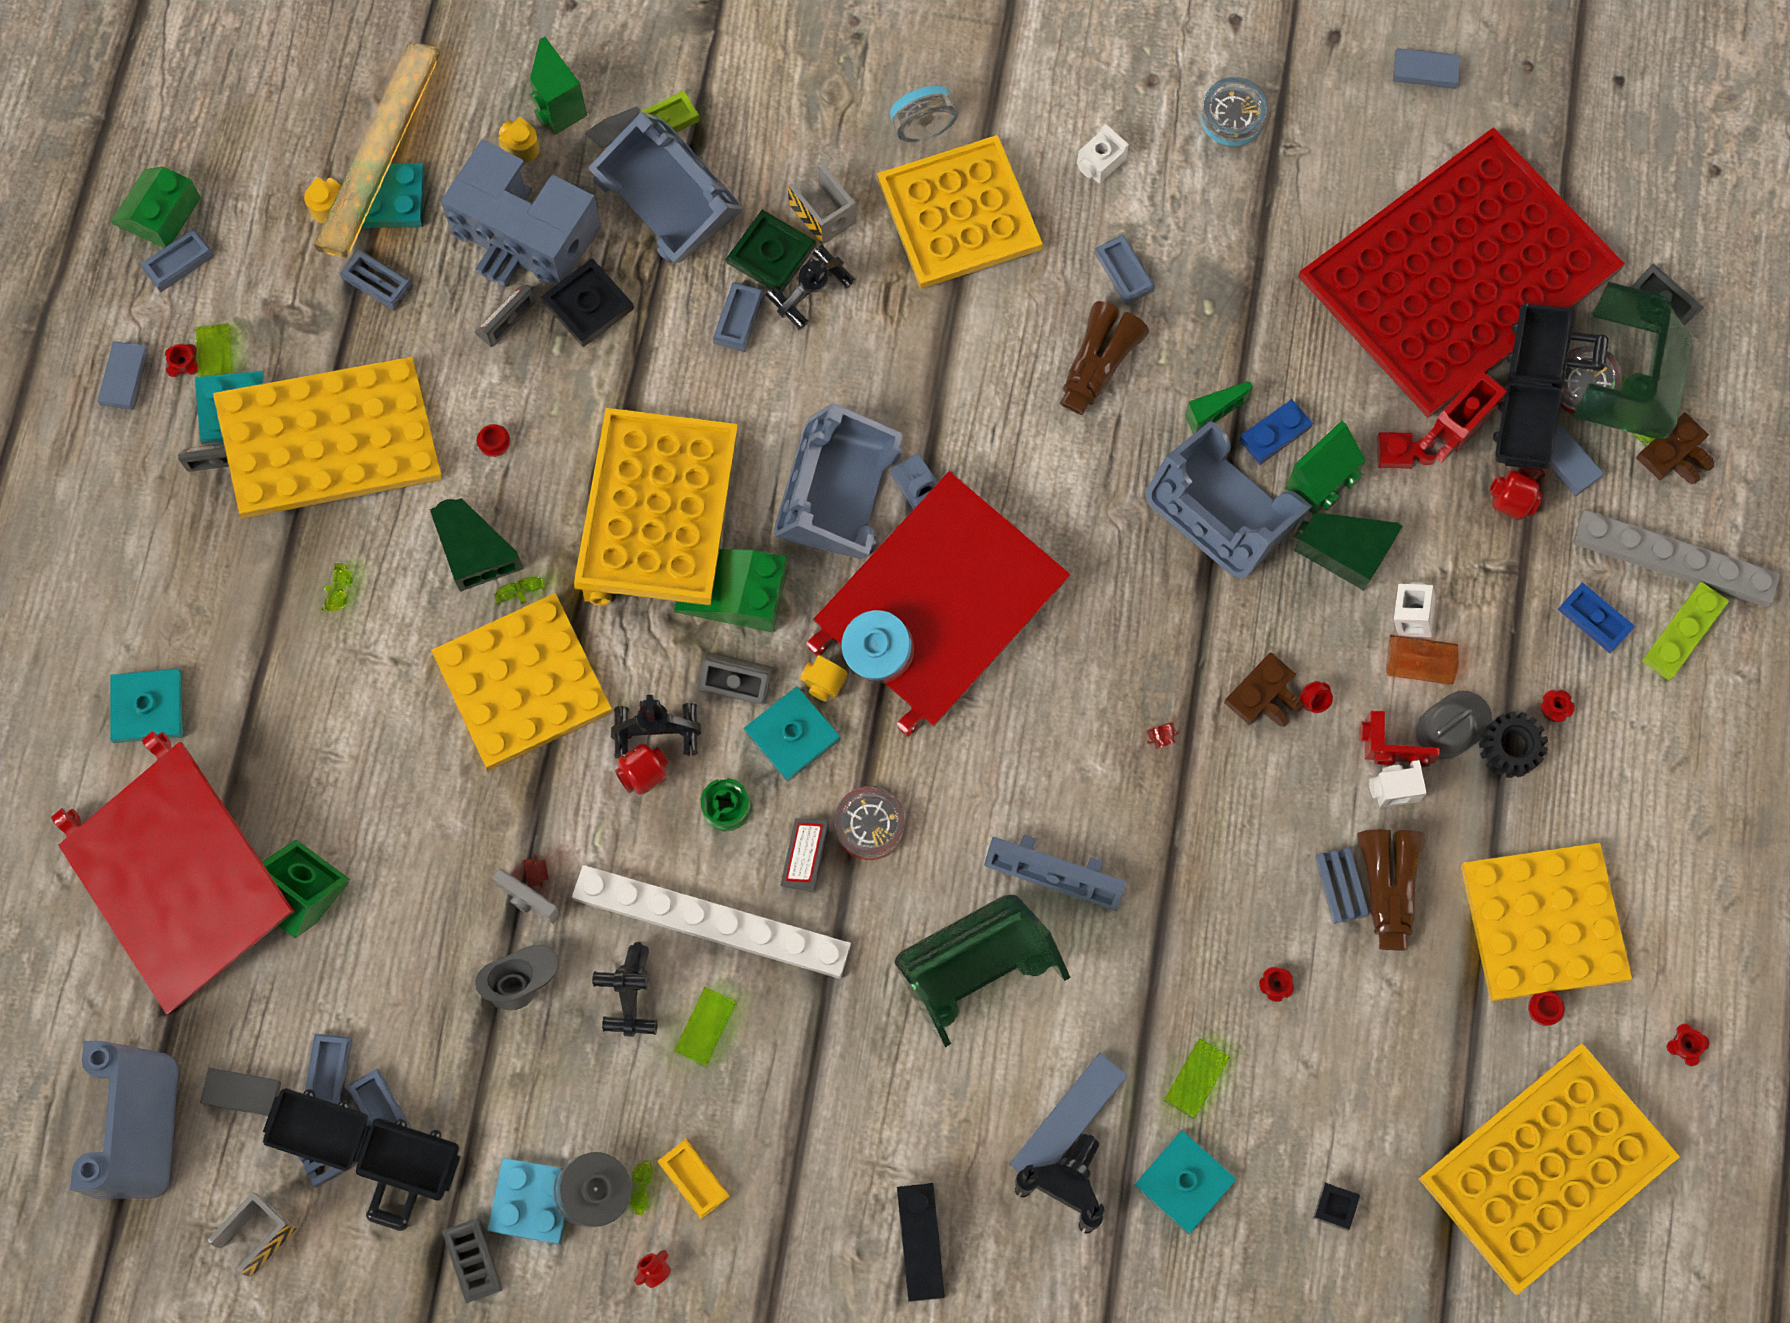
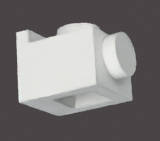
M1105 124L1101 131L1078 151L1077 165L1086 177H1092L1100 184L1126 161L1129 144Z
M1421 582L1398 584L1394 614L1398 636L1432 637L1436 601L1433 585H1426Z
M1420 760L1412 761L1407 769H1403L1402 765L1386 767L1382 769V773H1379L1377 777L1370 778L1369 780L1371 795L1373 798H1377L1379 808L1418 803L1427 794Z

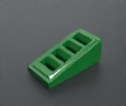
M1247 381L1189 401L1185 416L1192 433H1196L1209 421L1216 423L1249 400L1253 388L1251 382Z

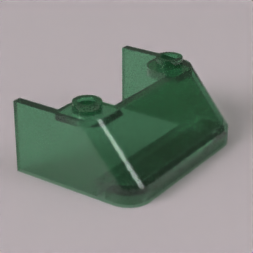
M1608 281L1593 311L1592 317L1656 333L1649 375L1640 373L1629 375L1623 382L1621 391L1589 383L1574 410L1573 417L1655 439L1667 438L1671 435L1678 422L1691 336L1665 297Z
M1005 895L904 949L896 956L894 961L900 976L927 1024L945 1047L951 1045V1042L944 1027L951 1025L958 1016L960 1008L957 1001L1017 968L1023 975L1039 976L1052 966L1064 981L1071 978L1051 932L1016 895Z

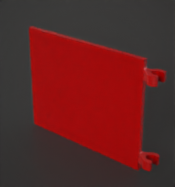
M948 471L813 618V621L821 627V630L814 634L806 645L816 656H820L832 640H836L842 646V638L847 626L857 616L868 611H885L900 619L910 634L911 653L907 663L897 674L881 681L912 707L896 724L898 729L909 737L922 720L928 721L934 727L1069 579L1071 574L953 473Z
M151 731L142 739V742L156 756L157 761L82 825L80 816L74 809H70L66 813L61 808L51 816V819L66 834V838L58 844L59 848L166 1015H168L283 922L294 910L183 742H178L171 748V741L164 732L156 735L154 731Z

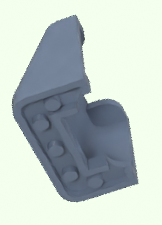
M640 112L588 167L595 175L593 181L599 188L605 192L610 189L613 192L619 193L659 237L657 239L659 245L657 251L669 263L672 261L674 263L683 261L743 210L740 202L673 128L660 117Z
M835 403L813 414L806 422L799 440L776 519L774 535L789 542L858 559L869 556L874 551L877 543L874 529L868 526L869 518L883 470L889 467L891 463L896 464L901 456L902 446L900 443L903 433Z
M1209 421L1166 456L1147 488L1146 497L1154 510L1234 577L1245 578L1297 526L1309 512L1312 505L1292 491L1282 492L1273 500L1225 459L1231 448L1230 440L1223 430L1212 421Z
M83 1041L82 1065L85 1071L95 1078L110 1079L103 1152L85 1153L76 1160L72 1168L70 1190L95 1199L157 1198L164 1194L170 1183L179 1075L178 1064L175 1059L166 1053L106 1041Z

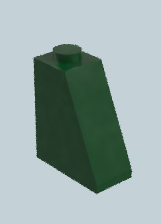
M462 498L457 500L447 499L438 503L436 507L429 509L454 581L460 592L524 569L517 551Z
M1315 512L1310 522L1303 520L1294 534V537L1298 539L1294 551L1364 591L1403 526L1397 522Z

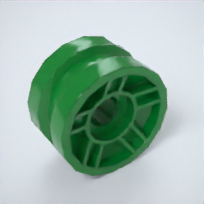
M730 778L724 780L716 779L703 790L701 809L707 823L714 829L723 832L733 831L741 827L748 819L750 800L744 786L737 780ZM725 799L730 800L733 807H727L721 811L720 802Z

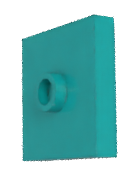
M180 669L110 675V740L113 743L142 741L151 731H154L156 735L164 732L169 739L183 737L182 672Z
M797 686L744 727V732L787 782L841 740L840 735Z
M1181 1130L1134 1186L1189 1235L1237 1179Z

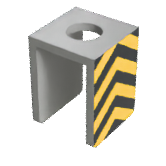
M821 163L818 165L819 185L838 207V210L822 220L792 183L788 185V198L791 208L819 242L824 245L856 223V204L824 164ZM843 218L836 226L832 227L836 221Z
M254 1192L244 1200L207 1240L210 1245L223 1248L249 1219L262 1208L278 1226L237 1268L240 1274L249 1277L297 1229L265 1197Z

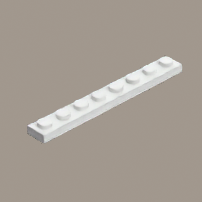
M586 865L582 866L572 895L573 901L838 979L842 977L851 947L849 942Z

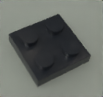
M593 258L541 296L543 303L582 347H585L634 309L632 301Z

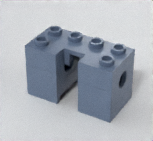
M481 139L441 200L451 233L463 242L469 240L487 250L491 245H494L516 256L520 266L534 273L535 277L543 283H554L557 285L571 274L601 227L595 196L551 175L533 204L526 200L532 193V188L523 183L520 172L525 164L524 160Z

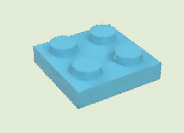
M503 1158L487 1231L561 1245L566 1214L560 1206L557 1187L563 1168Z

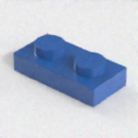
M1291 399L1243 433L1239 441L1257 463L1261 465L1311 429L1313 423Z
M1583 582L1557 609L1610 654L1635 627Z

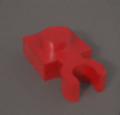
M1379 432L1377 435L1378 468L1411 469L1413 460H1417L1422 465H1432L1436 461V455L1424 453L1423 448L1419 446L1424 438L1419 440V442H1413L1412 433Z

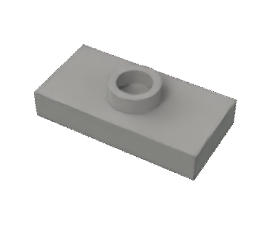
M498 869L492 880L496 886L513 898L510 902L521 911L528 913L531 909L552 924L561 915L554 903L505 870Z

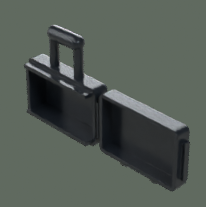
M1527 303L1520 307L1518 323L1513 324L1511 328L1512 332L1516 334L1513 352L1509 353L1506 357L1507 362L1511 364L1509 371L1510 383L1506 388L1505 400L1498 404V410L1502 412L1500 429L1493 434V440L1497 443L1495 460L1498 463L1505 464V466L1535 470L1549 468L1562 399L1561 388L1564 386L1567 367L1601 371L1605 367L1609 344L1608 337L1604 334L1596 335L1573 332L1575 311L1572 308ZM1571 340L1595 343L1592 361L1568 359Z
M289 1088L282 1089L279 1096L274 1098L263 1129L265 1133L263 1138L264 1145L343 1171L351 1169L353 1162H358L356 1174L378 1182L371 1204L366 1212L368 1221L397 1231H404L408 1227L418 1195L439 1201L444 1197L445 1191L449 1192L461 1158L458 1155L460 1145L441 1138L440 1131L433 1130L429 1134L407 1127V1122L404 1119L392 1122L382 1118L374 1119L369 1129L366 1127L369 1119L368 1115L351 1109L350 1104L346 1100L336 1104L315 1097V1092L311 1089H306L303 1093ZM386 1185L409 1192L401 1216L378 1209Z

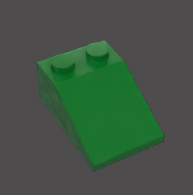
M719 549L711 605L676 601L674 613L773 633L788 572L787 557L756 550Z

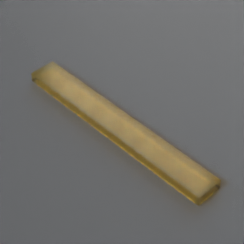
M408 42L316 239L314 246L317 252L344 258L348 257L440 56L438 47Z

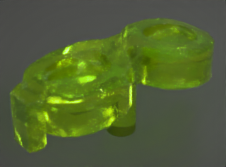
M343 563L334 564V585H326L324 587L325 591L329 592L324 602L325 607L321 609L324 612L340 610L347 603V595L344 589L352 585L353 576L350 570L347 569V565Z
M535 576L527 577L502 586L494 593L498 606L501 605V602L508 601L518 595L520 604H524L527 602L524 592H533L541 588L546 590L542 578Z
M644 1160L642 1164H638L632 1172L633 1181L639 1185V1189L631 1192L629 1206L635 1211L636 1215L643 1216L648 1208L646 1189L653 1176V1166L649 1160Z

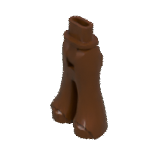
M1096 301L1092 305L1083 342L1069 370L1066 384L1063 386L1065 394L1060 401L1063 407L1083 415L1087 406L1094 404L1123 359L1133 348L1143 342L1149 334V329L1144 321L1129 312H1124L1102 356H1098L1105 339L1118 321L1120 313L1116 306L1107 302Z
M1374 829L1358 832V845L1363 854L1369 877L1371 915L1374 927L1376 928L1374 929V934L1379 935V950H1408L1407 935L1412 934L1411 928L1415 914L1416 876L1419 860L1424 848L1425 834L1415 830H1398L1393 834L1395 881L1394 886H1392L1390 876L1391 831Z

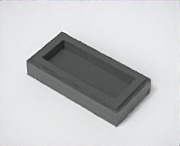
M209 1067L200 1103L268 1116L274 1098L278 1097L281 1082L275 1079Z

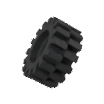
M1515 711L1509 712L1506 715L1502 714L1482 732L1481 737L1483 739L1479 742V748H1484V751L1480 755L1482 759L1487 757L1489 760L1485 764L1489 769L1493 766L1497 768L1494 772L1495 774L1500 776L1506 773V778H1512L1517 775V778L1522 777L1544 760L1542 757L1547 754L1548 750L1544 745L1548 742L1547 736H1541V733L1545 730L1542 725L1538 728L1534 725L1537 722L1534 717L1527 720L1526 713L1521 712L1516 715ZM1515 733L1524 740L1525 752L1522 756L1512 757L1503 750L1501 740L1504 734Z

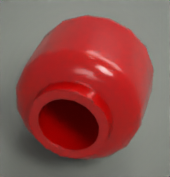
M1513 470L1507 472L1503 477L1497 476L1489 489V494L1493 495V508L1517 520H1521L1526 516L1531 517L1538 509L1543 496L1539 492V483Z
M642 743L620 756L617 760L618 769L614 771L628 793L634 791L638 795H643L666 780L664 767L669 763L658 747L652 750L647 744Z

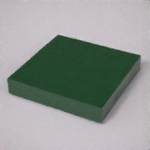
M762 209L727 256L726 262L767 288L771 289L773 286H776L783 293L816 247V241Z

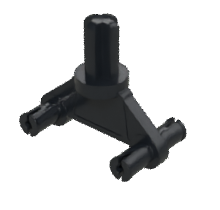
M823 244L812 253L818 260L810 258L800 269L798 276L799 285L788 299L776 286H773L772 290L769 289L765 294L779 308L777 313L782 318L787 316L798 330H801L802 326L805 327L809 320L795 307L811 292H819L824 289L829 276L834 275L845 289L849 288L856 280L842 267L844 262L839 257L834 258Z
M650 694L646 695V700L640 701V709L637 716L629 720L628 707L622 706V716L620 707L614 708V726L611 727V738L615 740V758L618 759L621 756V749L622 755L628 752V739L632 738V736L680 734L683 736L684 742L683 754L690 756V746L692 756L698 754L697 736L701 734V724L697 722V704L690 703V713L688 703L683 704V718L668 714L666 708L660 704V701L654 700L653 695Z
M635 942L634 945L629 946L625 963L616 969L615 973L597 971L593 973V987H614V991L619 992L624 1018L604 1016L602 1021L603 1032H623L625 1037H634L635 1033L657 1034V1020L637 1019L638 990H647L649 986V975L645 970L649 948L642 945L641 942Z
M1082 1134L1069 1158H1063L1060 1163L1034 1168V1165L1026 1166L1016 1176V1195H1019L1021 1192L1020 1197L1024 1198L1035 1189L1042 1191L1079 1212L1080 1231L1082 1232L1085 1228V1234L1091 1233L1101 1225L1104 1213V1206L1102 1203L1099 1206L1089 1180L1091 1173L1088 1169L1100 1143L1094 1136Z

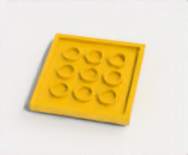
M998 135L877 173L879 186L920 289L1042 250L1043 243Z
M556 593L431 650L487 771L613 713Z
M1600 843L1464 862L1461 865L1490 1002L1530 997L1544 992L1553 991L1557 993L1618 984L1632 980Z

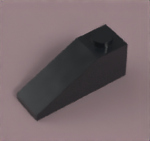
M933 1183L897 1187L908 1302L945 1298Z

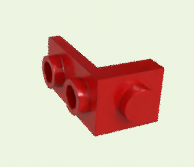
M1371 710L1365 721L1360 723L1359 740L1360 742H1365V760H1374V763L1377 765H1393L1395 761L1409 762L1410 765L1412 761L1420 760L1422 768L1430 766L1440 756V748L1385 745V711Z

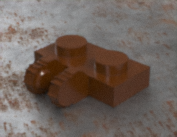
M1686 412L1677 418L1636 457L1658 480L1664 478L1674 469L1685 481L1690 484H1696L1700 480V474L1689 461L1683 460L1687 456L1705 472L1715 467L1713 458L1703 448L1698 447L1706 440L1709 434Z
M1271 652L1224 701V704L1249 726L1262 712L1278 724V726L1285 727L1290 722L1283 711L1276 705L1271 704L1276 697L1292 711L1299 712L1304 707L1298 697L1290 690L1285 689L1295 678L1296 673Z

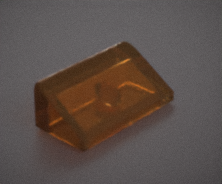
M1397 635L1389 636L1386 674L1388 676L1443 684L1454 683L1459 668L1458 644Z

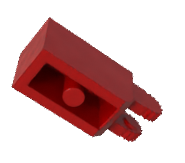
M1480 371L1437 418L1434 427L1424 437L1419 446L1426 450L1439 437L1446 445L1438 451L1435 459L1440 463L1444 462L1454 450L1458 452L1498 409V404L1503 401L1507 390L1483 371Z

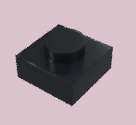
M1325 1182L1321 1189L1313 1219L1349 1231L1360 1195Z

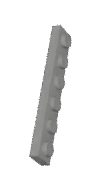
M1587 510L1581 513L1572 542L1574 545L1696 585L1703 582L1715 591L1767 608L1773 603L1780 573Z

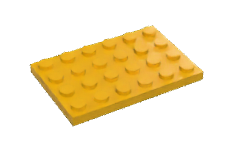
M413 357L213 393L240 519L441 480L439 463Z
M612 408L605 409L575 573L574 589L711 605L738 424Z
M1581 1043L1418 1179L1513 1294L1519 1295L1680 1158V1156L1583 1043Z

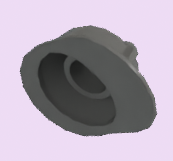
M1470 691L1454 692L1429 708L1419 718L1416 727L1417 740L1421 747L1440 748L1438 759H1452L1483 739L1481 737L1482 732L1492 722L1491 709L1487 702L1478 694Z
M532 945L522 948L502 959L485 965L476 977V990L482 998L493 1002L496 1008L510 1011L521 1009L533 1000L536 990L549 983L555 976L559 966L558 956L551 948L544 945Z

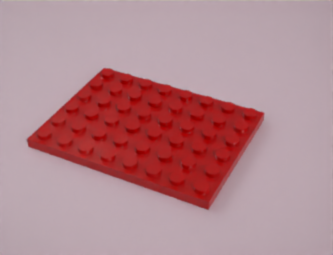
M1493 127L1299 272L1298 278L1422 413L1429 418L1457 397L1480 371L1487 374L1505 360L1509 353L1513 352L1516 334L1512 332L1511 328L1513 324L1518 323L1520 307L1524 303L1572 308L1621 271L1625 263Z

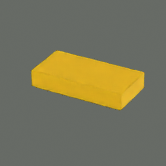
M687 1139L683 1140L657 1161L701 1220L730 1198L729 1194Z

